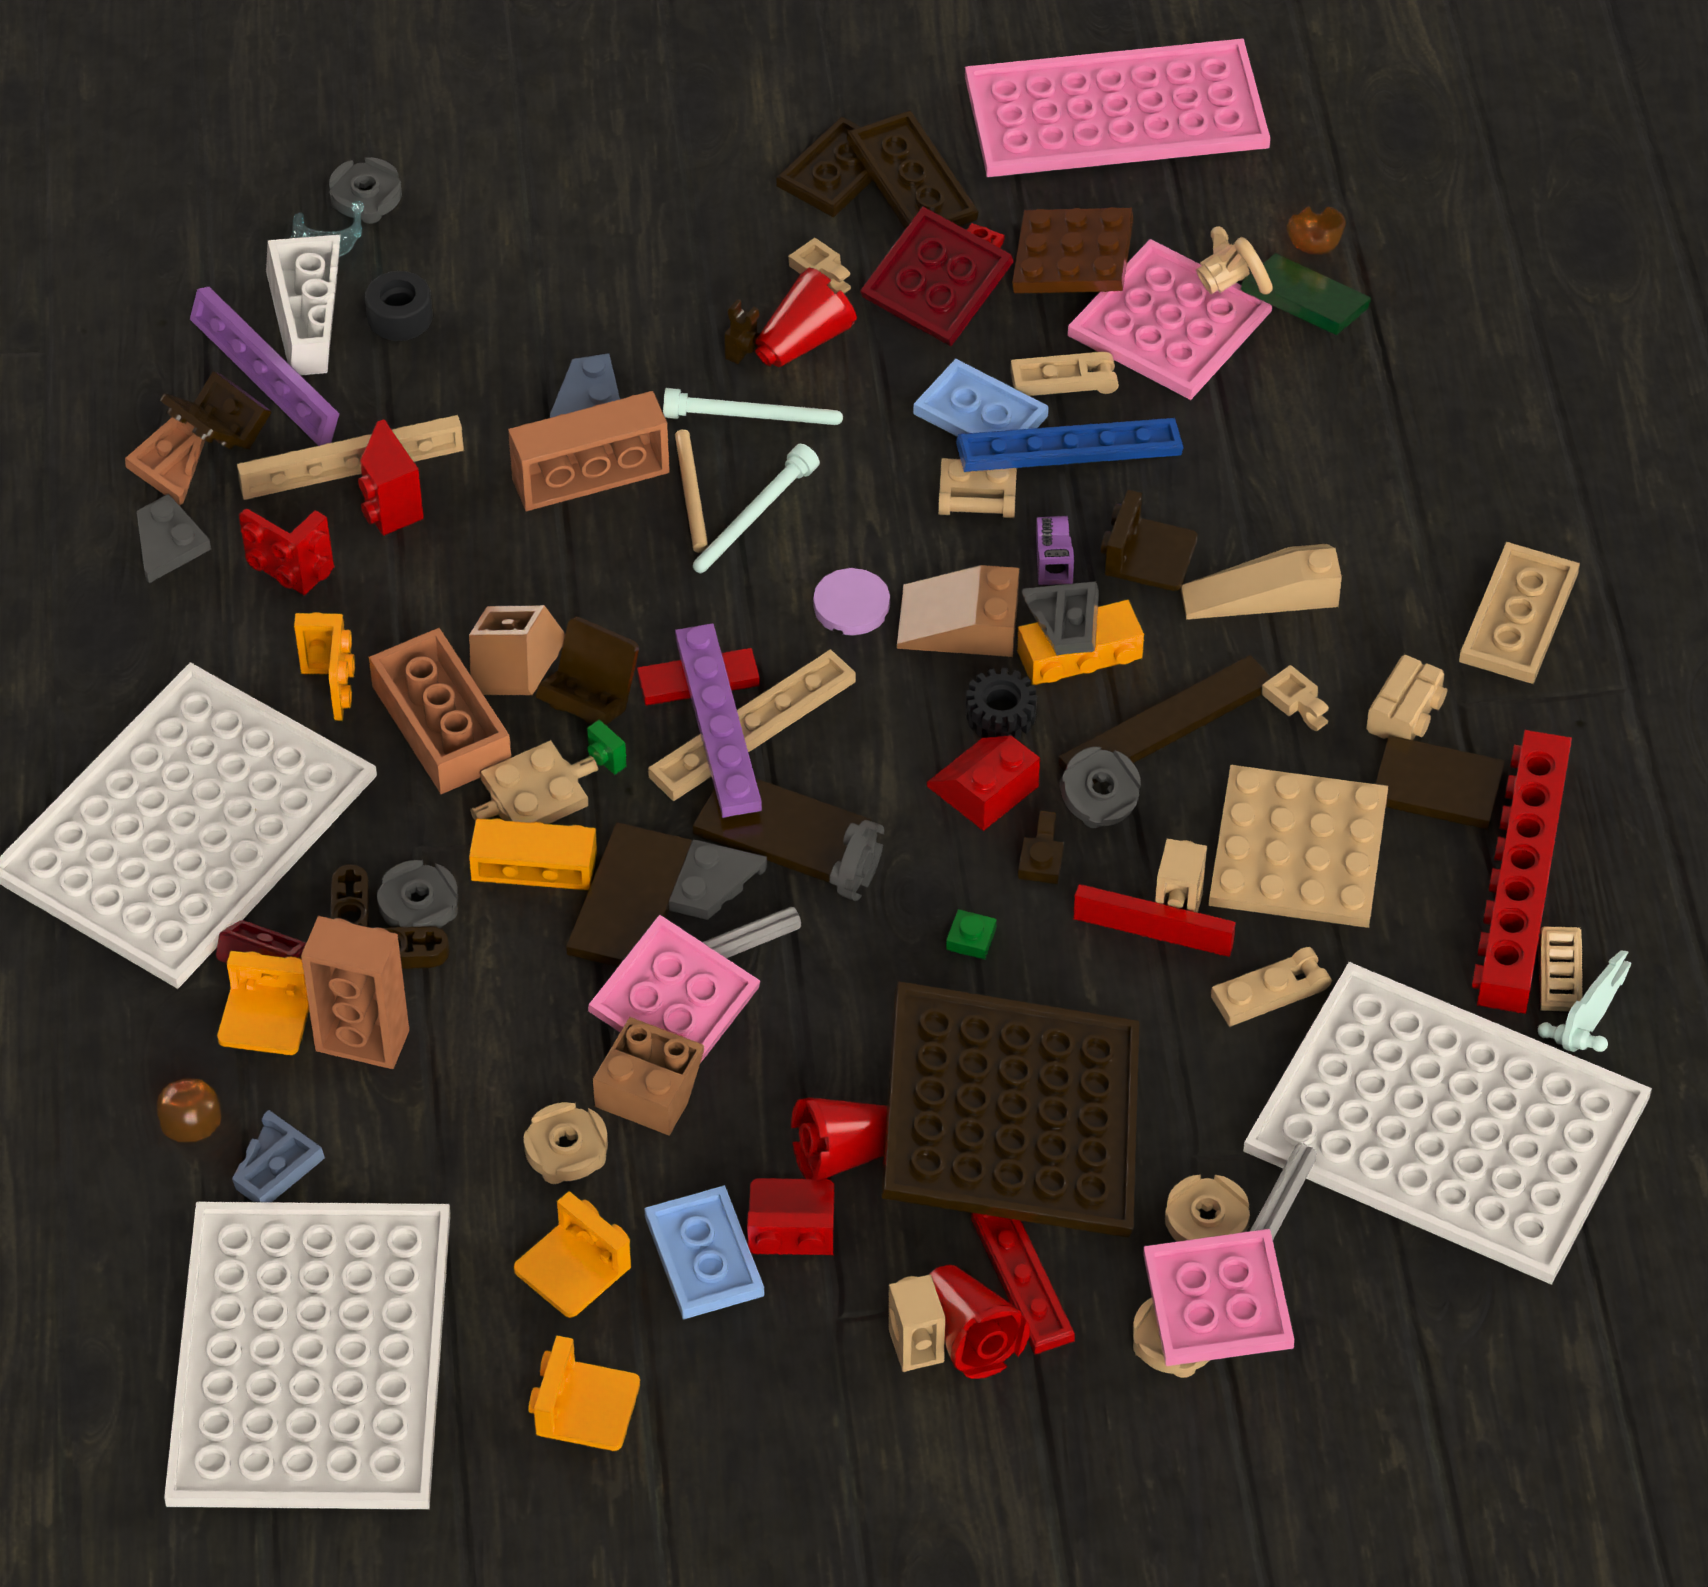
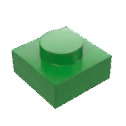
M600 720L587 728L589 745L587 750L589 755L593 757L597 765H604L616 775L627 767L625 742Z
M958 909L946 940V950L985 960L996 931L997 919Z

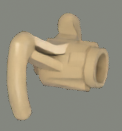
M1214 227L1211 230L1213 255L1200 262L1201 266L1196 269L1197 275L1210 294L1216 291L1219 293L1225 291L1250 274L1249 267L1262 294H1269L1273 289L1272 283L1251 243L1241 237L1236 240L1234 245L1229 244L1226 231L1222 227Z

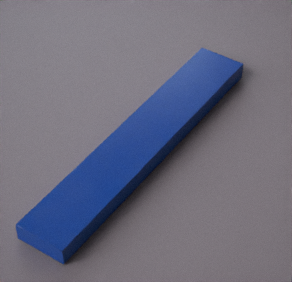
M1175 418L958 434L956 440L964 472L1179 456L1183 451V444Z

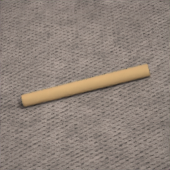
M679 430L675 433L692 545L695 552L701 553L708 547L690 433L687 430Z

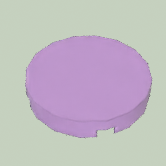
M841 569L825 576L816 586L813 607L816 618L825 628L831 631L835 628L842 630L844 635L854 636L868 633L880 627L885 621L886 614L889 613L890 594L887 585L879 576L863 569Z

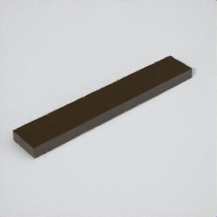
M1249 655L1059 756V766L1065 771L1066 766L1077 753L1090 747H1102L1101 750H1108L1112 753L1116 750L1135 763L1262 695V685L1270 680L1271 677ZM1096 778L1092 779L1094 784L1099 782Z

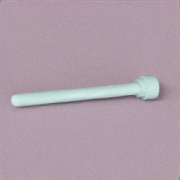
M665 388L663 414L665 418L678 419L679 415L686 416V413L690 412L838 425L843 420V415L838 410L690 398L688 393H681V389Z
M797 444L787 454L785 468L695 559L693 569L698 573L705 572L796 478L809 476L820 464L817 454L807 445Z

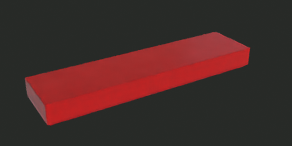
M1078 885L1075 894V920L1227 957L1231 955L1236 925L1234 921L1085 885Z
M971 1213L973 1225L1010 1303L1023 1313L1030 1324V1337L1028 1341L1034 1354L1074 1342L1075 1333L1021 1220Z

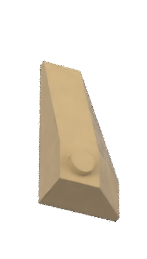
M1328 544L1293 546L1183 584L1181 586V595L1186 620L1332 608L1339 606L1342 576L1336 548Z

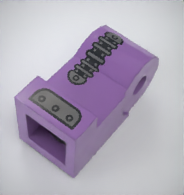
M1068 516L1037 517L1038 585L1073 584L1074 552L1071 537H1069ZM1049 564H1064L1066 569L1061 573L1053 574L1046 571L1045 567Z

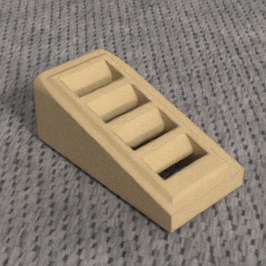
M1544 926L1540 929L1538 940L1541 1011L1569 1012L1574 1003L1582 999L1581 929L1577 927ZM1550 959L1571 960V962H1550ZM1550 975L1571 976V978H1551ZM1550 989L1572 990V994H1552Z

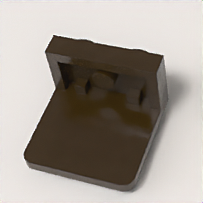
M215 371L211 373L195 402L166 393L160 399L161 402L169 407L167 413L171 417L185 424L188 421L195 426L192 430L195 435L209 443L215 440L229 449H233L234 445L250 449L272 413L270 409L231 380Z
M1127 490L1123 503H1116L1111 520V525L1114 526L1112 532L1106 531L1103 537L1101 553L1106 554L1105 575L1166 590H1179L1195 550L1198 534L1194 530L1141 518L1142 493Z
M576 616L572 618L567 624L558 671L538 685L536 698L549 703L556 710L567 711L581 717L590 725L598 720L607 725L626 711L639 652L638 644L629 638Z

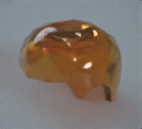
M1306 207L1298 215L1291 216L1286 230L1296 248L1306 253L1321 255L1335 249L1344 233L1346 220L1342 213L1332 207H1326L1321 214H1315L1311 211L1310 207Z
M183 1078L174 1081L163 1088L161 1094L158 1095L157 1113L161 1129L171 1139L178 1142H196L210 1136L220 1125L221 1113L217 1093L214 1088L202 1079Z

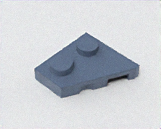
M609 354L572 359L551 410L550 418L590 408L598 404L620 400Z
M268 1110L262 1118L264 1127L258 1139L251 1140L246 1150V1158L239 1164L232 1178L235 1189L252 1202H273L325 1159L322 1147Z

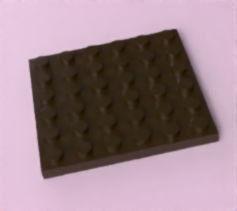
M898 981L894 995L881 1198L1129 1238L1133 1231L1139 1021Z

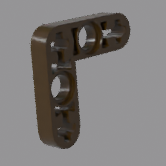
M344 865L338 868L332 876L331 919L339 918L345 912L354 911L359 913L361 917L352 924L369 927V883L367 873L357 865ZM347 882H355L354 897H347ZM438 927L383 928L390 933L398 934V942L401 946L400 958L402 969L437 967L448 959V937ZM408 943H413V952H409ZM435 943L434 950L427 951V944Z

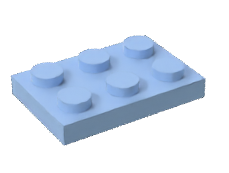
M955 359L914 403L913 414L958 436V434L1038 428L1048 417V405Z
M725 1185L644 1208L645 1219L683 1320L764 1296V1285Z

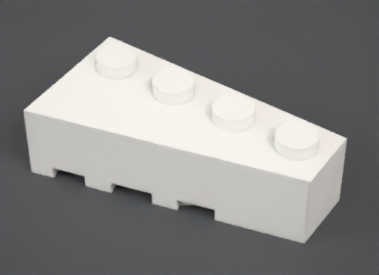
M340 235L268 240L267 278L287 363L299 375L322 374L328 371Z

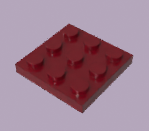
M922 207L860 292L866 300L945 344L952 346L1014 260L1010 253L933 211Z

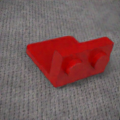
M244 509L239 514L245 558L253 569L257 571L263 570L276 578L282 586L292 588L304 596L320 580H324L330 575L334 568L326 516L315 510L291 533H288L249 509Z
M754 1179L750 1184V1210L748 1212L747 1225L748 1247L751 1254L833 1255L834 1183L829 1179L812 1181V1179Z

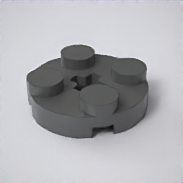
M365 158V163L353 164V160L347 161L334 170L329 181L332 207L348 217L361 219L364 223L368 224L378 222L382 215L393 210L402 196L401 181L399 180L396 168L387 161L378 158ZM368 186H372V189L367 190V191H362V190H359V189H358V188H364V189H365V188H367Z
M1090 747L1080 751L1070 760L1060 779L1059 788L1065 805L1074 816L1082 820L1090 828L1110 826L1123 821L1133 811L1139 799V788L1141 787L1139 772L1127 756L1116 750L1112 753L1108 750H1101L1102 747ZM1096 778L1100 783L1107 781L1110 785L1106 790L1107 794L1102 795L1095 792L1092 788L1094 786L1092 779Z
M869 820L862 821L860 825L855 823L849 825L843 841L844 846H847L842 862L837 861L830 875V884L837 886L838 895L857 901L862 896L855 893L859 886H869L882 853L883 844L876 842L877 832L884 835V827Z
M423 860L406 861L391 868L382 878L383 884L377 892L378 908L384 921L392 928L423 926L441 928L449 921L455 919L458 913V888L451 872L444 866L436 863V868L430 865H423ZM417 892L420 896L428 895L422 901H411L412 893Z

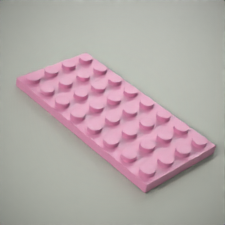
M1244 39L965 67V80L987 177L1266 149L1270 147V135Z

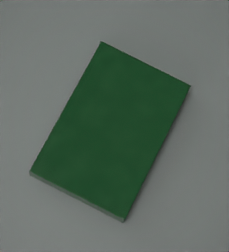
M1276 253L1263 263L1272 283V291L1269 294H1262L1252 272L1243 279L1240 289L1253 297L1335 335L1365 312L1371 301V297Z

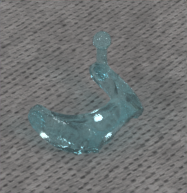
M361 201L353 202V225L344 230L334 232L309 229L303 225L304 213L299 212L293 218L292 238L340 235L339 257L343 256L352 249L357 237H361V212L364 209V204Z

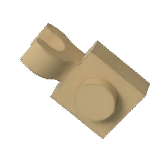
M813 238L789 255V267L799 274L809 267L814 268L832 280L827 285L834 293L841 290L845 294L851 289V286L844 281V279L850 276V272L841 265L840 254L818 239Z
M1288 666L1262 685V695L1286 715L1291 716L1296 711H1299L1304 722L1314 731H1318L1328 724V720L1322 714L1328 711L1329 707L1324 701L1316 698L1318 686L1293 666Z

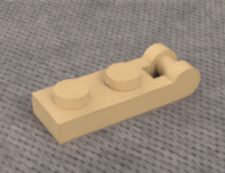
M1109 352L1011 360L1010 370L1014 389L1028 396L1098 390L1100 393L1109 394L1116 391L1119 386L1117 374L1112 372L1115 367L1113 355Z
M1305 947L1298 950L1290 958L1213 986L1211 998L1230 1027L1320 993L1331 985L1332 979L1324 968L1318 966L1319 959L1311 947ZM1304 973L1306 978L1297 981L1295 976Z

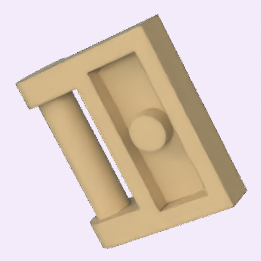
M942 458L938 515H950V512L1003 514V518H1014L1017 468L964 472L961 459Z

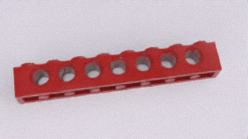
M1525 730L1522 745L1514 744L1510 768H1516L1518 772L1517 776L1509 775L1505 798L1513 799L1512 806L1503 805L1500 829L1507 830L1506 838L1498 837L1494 857L1495 861H1501L1502 864L1501 869L1492 868L1489 892L1496 893L1495 901L1487 900L1483 924L1491 925L1490 933L1481 932L1477 956L1485 957L1484 965H1475L1472 988L1480 989L1477 1006L1526 1014L1572 741L1571 737Z

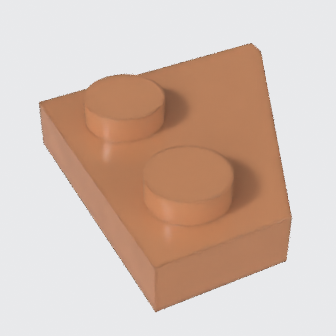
M172 417L125 458V464L127 469L162 494H169L180 506L184 503L205 440L192 432L195 426L187 421L185 424Z

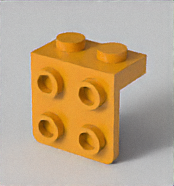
M296 613L294 628L301 674H329L334 720L343 721L344 708H351L352 688L351 685H347L348 677H354L355 673L354 654H348L351 653L352 647L351 630L344 629L343 614Z
M230 951L227 968L231 989L217 1034L219 1044L223 1047L276 1054H296L299 1050L309 1013L302 960L296 957L282 958L261 955L257 952L243 953Z
M568 1191L557 1201L559 1225L515 1262L514 1272L564 1316L572 1318L577 1316L631 1268L630 1239L626 1232L618 1225L613 1224L611 1226L601 1218L597 1209L589 1201H581Z
M556 1335L552 1351H545L542 1357L540 1376H543L541 1387L533 1388L529 1401V1413H533L535 1417L536 1436L611 1451L619 1450L623 1446L639 1392V1376L631 1372L576 1362L573 1339Z

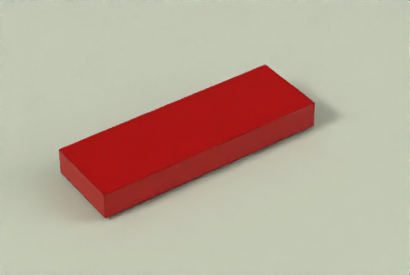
M752 648L722 653L732 691L760 686V677ZM681 660L637 668L645 706L691 698Z

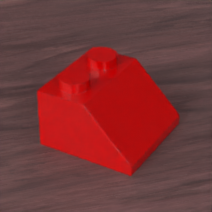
M384 419L377 422L360 460L362 477L358 478V483L365 498V502L361 504L364 517L369 524L375 523L384 536L422 520L424 517L419 469Z
M1012 735L981 738L927 781V787L984 831L1039 787L1040 757Z

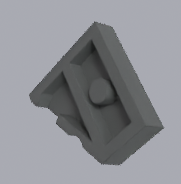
M169 494L137 510L144 571L148 583L211 550L210 539Z
M1096 581L1023 589L1022 594L1025 602L1056 655L1095 651L1099 599Z
M693 839L670 897L669 911L708 920L721 909L724 902L733 899L743 891V884L755 873L761 875L766 871L767 857Z

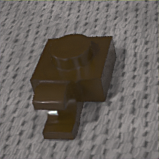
M738 299L728 310L731 327L725 332V359L739 364L747 353H752L757 346L755 340L759 336L757 332L758 308L753 307L749 312L743 311L741 300Z
M1040 811L1036 839L1024 837L1018 879L1058 884L1064 842L1053 841L1056 829V813Z

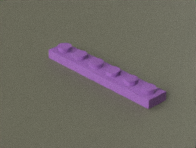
M210 287L197 289L190 320L318 446L331 443L339 413Z
M714 624L675 630L676 643L722 818L762 811L759 790Z

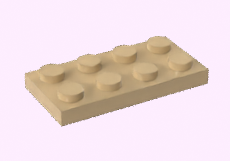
M1506 542L1461 649L1459 662L1534 684L1577 578L1580 563Z

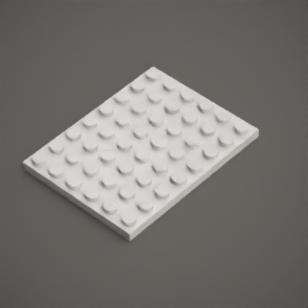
M189 663L0 856V885L178 989L217 948L220 932L243 920L377 776L376 766L198 666Z
M1348 962L1246 1138L1243 1151L1284 1169L1297 1144L1302 1143L1312 1147L1317 1154L1316 1161L1306 1179L1552 1285L1650 1098L1652 1088Z
M196 1202L164 1496L166 1507L430 1508L450 1227L449 1204Z

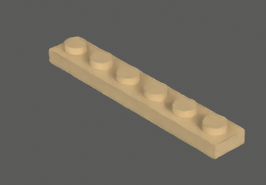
M458 415L392 429L414 462L464 451L462 427ZM372 434L237 464L243 499H251L362 474L360 460Z
M830 649L739 708L737 713L748 752L855 683L856 672ZM701 734L648 768L649 778L673 801L712 777Z

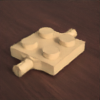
M550 740L482 770L481 781L490 793L491 801L472 808V817L476 821V818L490 819L499 815L505 821L550 824L588 807V796L578 783V779L598 771L596 761L593 760L592 756H589L571 765L562 758Z

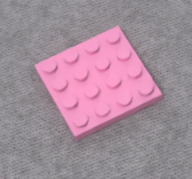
M1150 239L1127 263L1123 291L1100 292L1069 324L1068 336L1098 352L1111 353L1115 361L1191 400L1271 313L1272 305L1240 290L1242 285L1235 283L1221 293L1216 291L1210 294L1197 275L1196 269L1201 266L1199 263Z

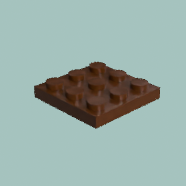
M1132 208L1024 210L1012 281L1014 293L1123 291L1133 225Z

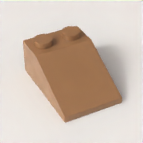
M980 565L904 584L897 649L1013 657L1019 568Z

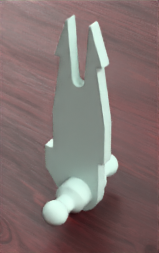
M1621 950L1608 961L1609 965L1589 987L1581 1001L1574 1003L1568 1013L1566 1024H1560L1558 1027L1552 1026L1548 1022L1540 1024L1538 1026L1540 1037L1553 1038L1565 1050L1572 1052L1578 1049L1585 1050L1588 1047L1593 1048L1597 1052H1603L1608 1046L1607 1039L1603 1036H1592L1590 1032H1593L1605 1014L1617 989L1625 980L1631 962L1624 961L1629 952Z

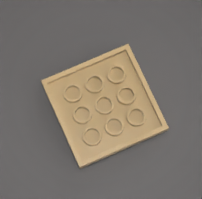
M1230 765L1209 906L1369 928L1388 786Z

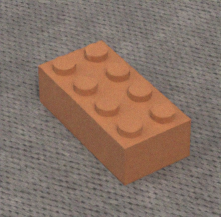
M653 391L508 429L512 480L525 511L669 473L667 421Z
M440 628L369 657L372 687L440 794L481 778L482 770L511 758L508 732Z
M318 916L301 955L315 1050L321 1053L394 1069L409 1033L398 934L390 933L383 928H369L352 924L340 918L330 919Z

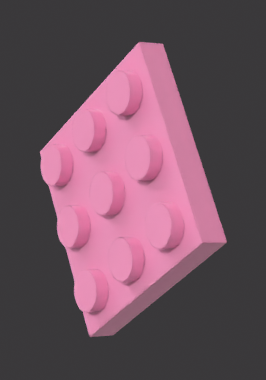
M659 915L589 1003L588 1011L619 1032H621L629 1017L703 1044L702 1062L758 990L760 980Z
M1270 1229L1144 1246L1143 1256L1166 1366L1294 1348L1293 1331Z

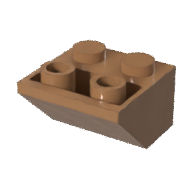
M545 605L487 606L469 634L470 675L483 695H533L549 667L558 657L564 643L565 633Z
M629 1017L593 1078L595 1107L670 1135L688 1104L704 1053V1045Z

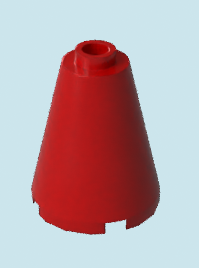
M809 267L799 275L755 340L758 347L755 352L767 366L775 365L782 367L850 329L855 324L854 321L857 320V315L846 295L841 290L834 293L827 286L832 280L817 269Z
M811 1097L797 1100L793 1108L791 1128H799L800 1141L793 1142V1149L798 1167L806 1179H812V1181H821L884 1156L887 1106Z
M945 1265L934 1269L930 1274L945 1315V1346L954 1367L971 1379L987 1378L1000 1373L1008 1367L1004 1363L1005 1360L1013 1353L1018 1357L1023 1352L1030 1337V1324L1018 1308L957 1266Z

